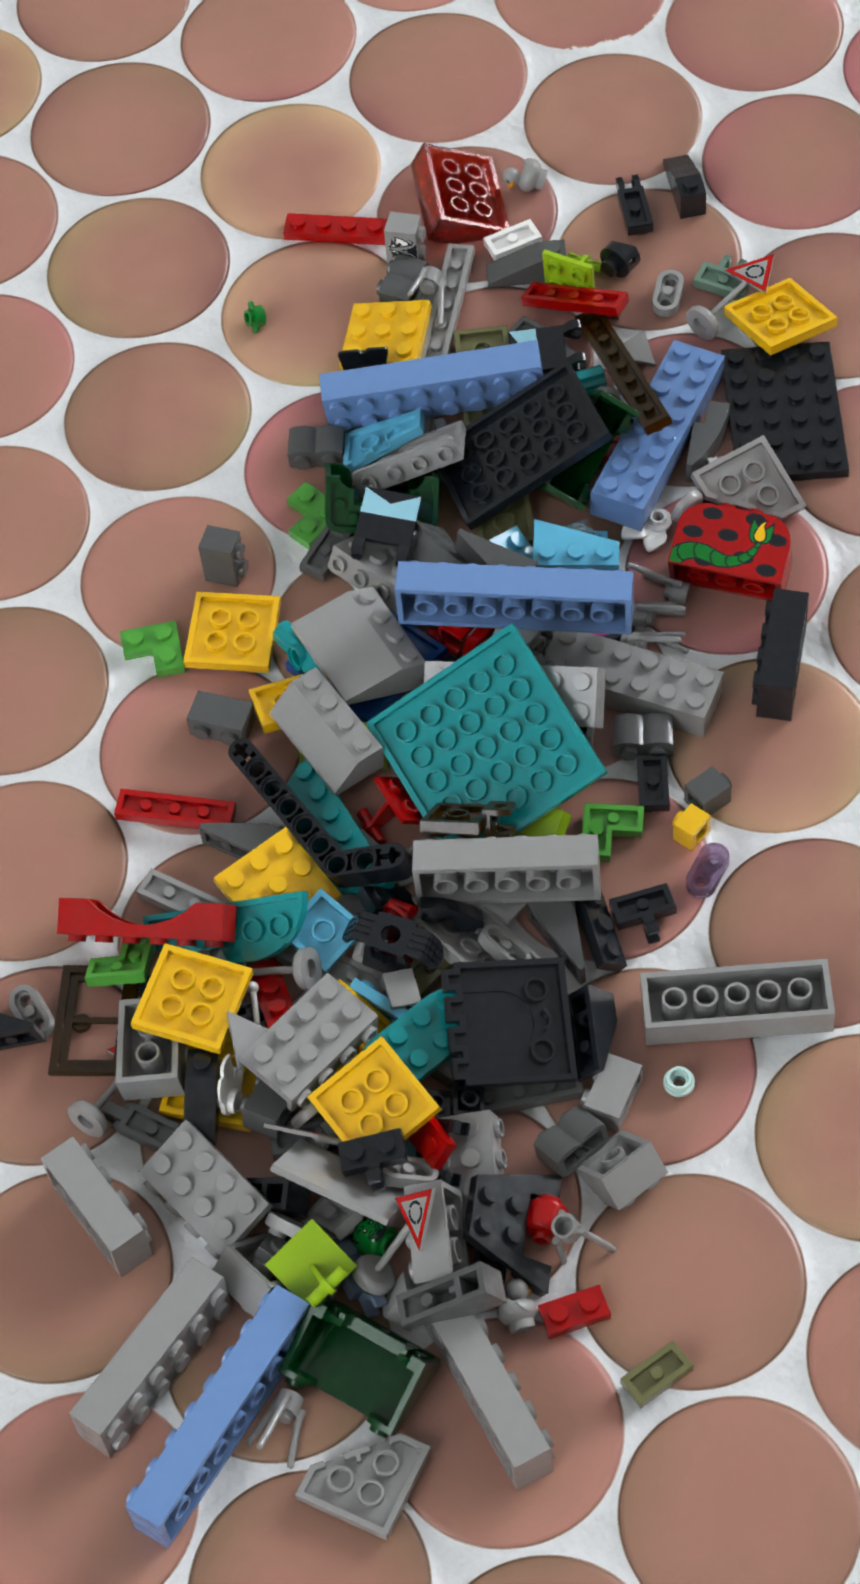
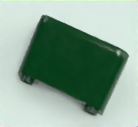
M324 463L326 524L334 532L355 533L363 497H361L356 485H352L351 471L347 466L340 463ZM437 470L407 480V486H391L383 489L421 496L417 521L437 526L439 476Z
M323 1299L316 1308L310 1305L278 1371L287 1376L286 1382L299 1389H303L305 1385L315 1386L366 1415L367 1422L371 1424L369 1429L373 1433L387 1438L388 1435H396L434 1376L441 1360L429 1351L353 1308L334 1299Z

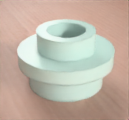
M676 1066L664 1075L663 1086L671 1096L685 1097L693 1091L695 1078L687 1068ZM680 1080L685 1084L683 1086H676L673 1083Z

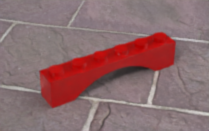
M59 898L57 934L68 935V941L86 942L87 936H95V942L113 943L114 937H122V943L140 944L141 938L150 939L149 944L152 945L168 944V939L177 940V946H195L196 941H205V947L223 948L224 942H235L237 905L195 903L185 912L170 920L156 924L139 925L121 918L100 900Z

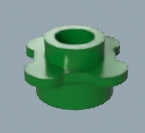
M249 301L248 310L244 312V320L247 326L252 327L254 333L259 332V327L265 326L266 313L261 305L254 306V302Z

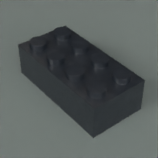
M774 588L773 599H767L766 618L765 623L762 625L761 647L758 648L757 671H754L752 685V705H757L756 717L791 721L807 627L808 592Z

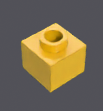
M691 803L685 811H679L672 821L673 839L693 851L710 832L711 815Z

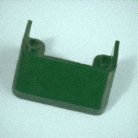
M587 389L586 391L612 434L613 439L537 488L580 511H585L586 509L585 505L588 503L591 494L589 492V482L614 438L621 433L626 434L633 425L634 419L632 417L638 418L641 413L600 389Z

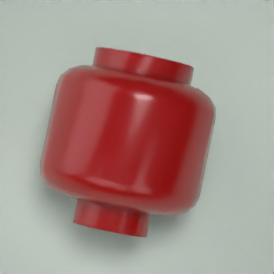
M540 1194L537 1198L530 1201L526 1218V1233L532 1237L531 1240L534 1243L549 1245L555 1235L551 1230L553 1219L558 1215L560 1209L568 1213V1209L562 1204L560 1198L549 1194Z

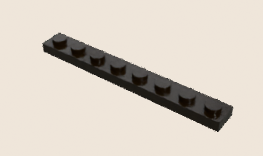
M584 313L576 316L575 319L581 321L582 333L626 403L641 412L636 419L647 436L673 424L667 410L605 315Z

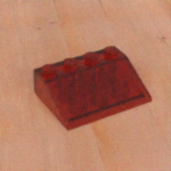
M428 143L422 144L411 163V168L429 241L444 244L480 241L484 237L510 227L492 157Z

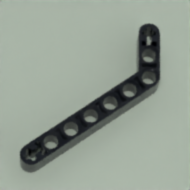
M240 738L230 745L228 750L230 759L338 887L351 888L401 881L413 875V858L398 843L342 850L250 740Z

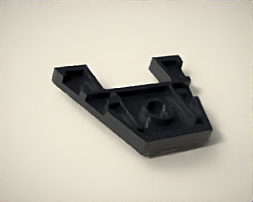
M477 1174L471 1177L463 1239L494 1263L500 1262L511 1271L512 1277L525 1281L532 1287L531 1291L537 1296L542 1297L548 1294L551 1266L523 1255L527 1227L526 1218L530 1198L535 1199L540 1194H549L560 1198L562 1177L560 1175Z

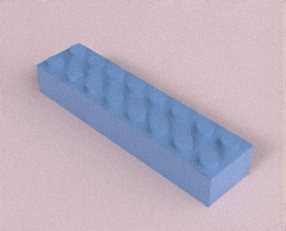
M538 340L319 374L321 399L328 425L344 427L345 432L417 409H421L425 419H428L431 416L455 415L461 412L494 408L544 376Z
M677 340L673 341L650 383V386L670 415L673 424L647 436L636 417H632L634 419L633 425L626 434L623 433L591 490L589 514L638 531L643 530L650 513L653 511L691 439L693 422H700L707 409L708 401H711L723 379L724 355Z
M415 560L398 561L394 591L399 624L504 629L513 623L519 630L632 635L634 610V577L632 571L595 570L591 568L521 567L503 564L432 563Z
M277 1284L271 1293L267 1292L262 1297L258 1306L259 1311L253 1320L248 1319L240 1331V1339L234 1347L230 1346L226 1350L219 1370L216 1374L212 1373L206 1379L202 1395L197 1402L193 1401L187 1407L184 1413L185 1420L178 1430L173 1429L165 1441V1449L159 1458L155 1457L151 1460L145 1472L146 1477L140 1486H134L128 1494L125 1507L135 1529L169 1549L284 1377V1374L278 1370L310 1307V1303Z

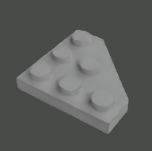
M764 435L692 472L690 476L706 501L717 504L729 503L737 509L743 510L749 508L759 509L764 514L775 516L781 521L804 510L807 506Z
M399 1433L388 1437V1440L370 1447L368 1444L343 1453V1456L325 1463L320 1461L312 1464L295 1494L296 1499L387 1541L431 1453V1446Z

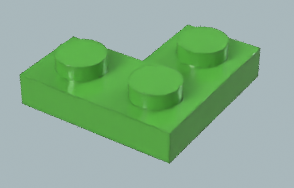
M304 482L287 498L288 506L303 515L289 529V536L309 550L326 526L325 494Z
M176 620L120 631L125 661L153 655L158 678L186 672Z
M584 803L582 833L589 835L598 834L601 862L611 861L612 836L643 837L644 806Z
M141 938L140 944L123 943L120 956L90 958L85 974L87 987H106L146 982L155 953V945L149 944L150 939Z

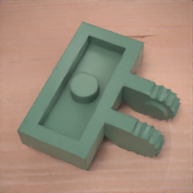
M724 254L719 265L704 261L694 278L693 287L726 297L742 282L726 274L724 271L729 269L732 256ZM740 259L736 266L745 264L747 261ZM751 286L745 287L733 300L737 301L746 297Z

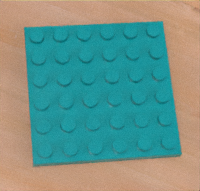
M513 623L366 722L372 735L383 747V753L422 817L436 803L487 805L490 801L514 802L516 809L513 810L511 815L498 817L499 824L516 826L517 833L515 835H517L608 774ZM483 831L474 838H484ZM448 834L444 837L435 838L436 840L459 838L460 834Z

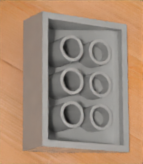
M373 586L348 591L296 620L291 625V628L324 677L347 705L411 691L422 683L425 668L424 658Z
M313 1138L310 1141L300 1139L273 1163L270 1168L271 1172L385 1226L402 1229L406 1224L395 1200L397 1197L404 1196V1188L386 1186L384 1190L373 1192L372 1185L368 1184L366 1172L345 1177L341 1169L340 1154L327 1150L330 1144L316 1142Z

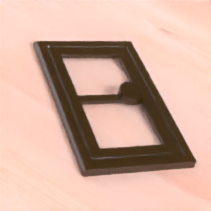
M63 965L48 1069L49 1076H116L117 1037L114 1060H68L72 1029L83 1033L90 1029L91 1024H118V1017H88L85 1014H79L74 1017L79 982H86L85 974L88 965ZM140 983L123 984L121 1000L137 999Z

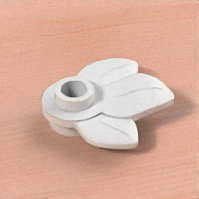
M653 509L642 531L623 526L621 538L623 540L643 539L646 551L651 553L659 549L666 542V532L672 526L671 514L664 509Z
M229 1053L222 1060L220 1066L221 1078L217 1084V1106L221 1108V1113L226 1116H230L232 1113L238 1114L243 1101L241 1088L244 1067L239 1071L237 1066L233 1068L232 1054Z

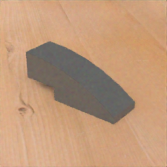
M708 401L705 422H693L686 464V482H693L690 477L691 473L707 465V459L715 457L720 449L729 423L730 403Z

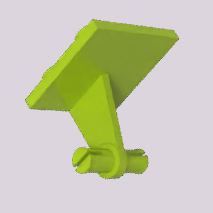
M546 249L542 252L545 283L595 288L594 271L602 273L600 266L602 262L593 260L586 254L581 256L569 252L567 256Z
M311 1219L265 1266L291 1293L316 1308L329 1294L332 1296L336 1292L335 1288L357 1267V1264Z

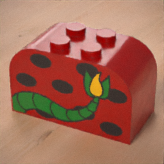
M711 503L696 504L688 508L678 520L668 558L670 578L691 583L692 586L762 600H772L774 588L786 590L792 565L791 538L788 528L780 519L764 514L759 509H737L729 503H720L719 505Z

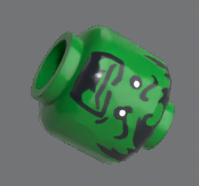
M364 1216L351 1233V1243L361 1255L374 1254L382 1257L398 1235V1231L395 1227L385 1226Z

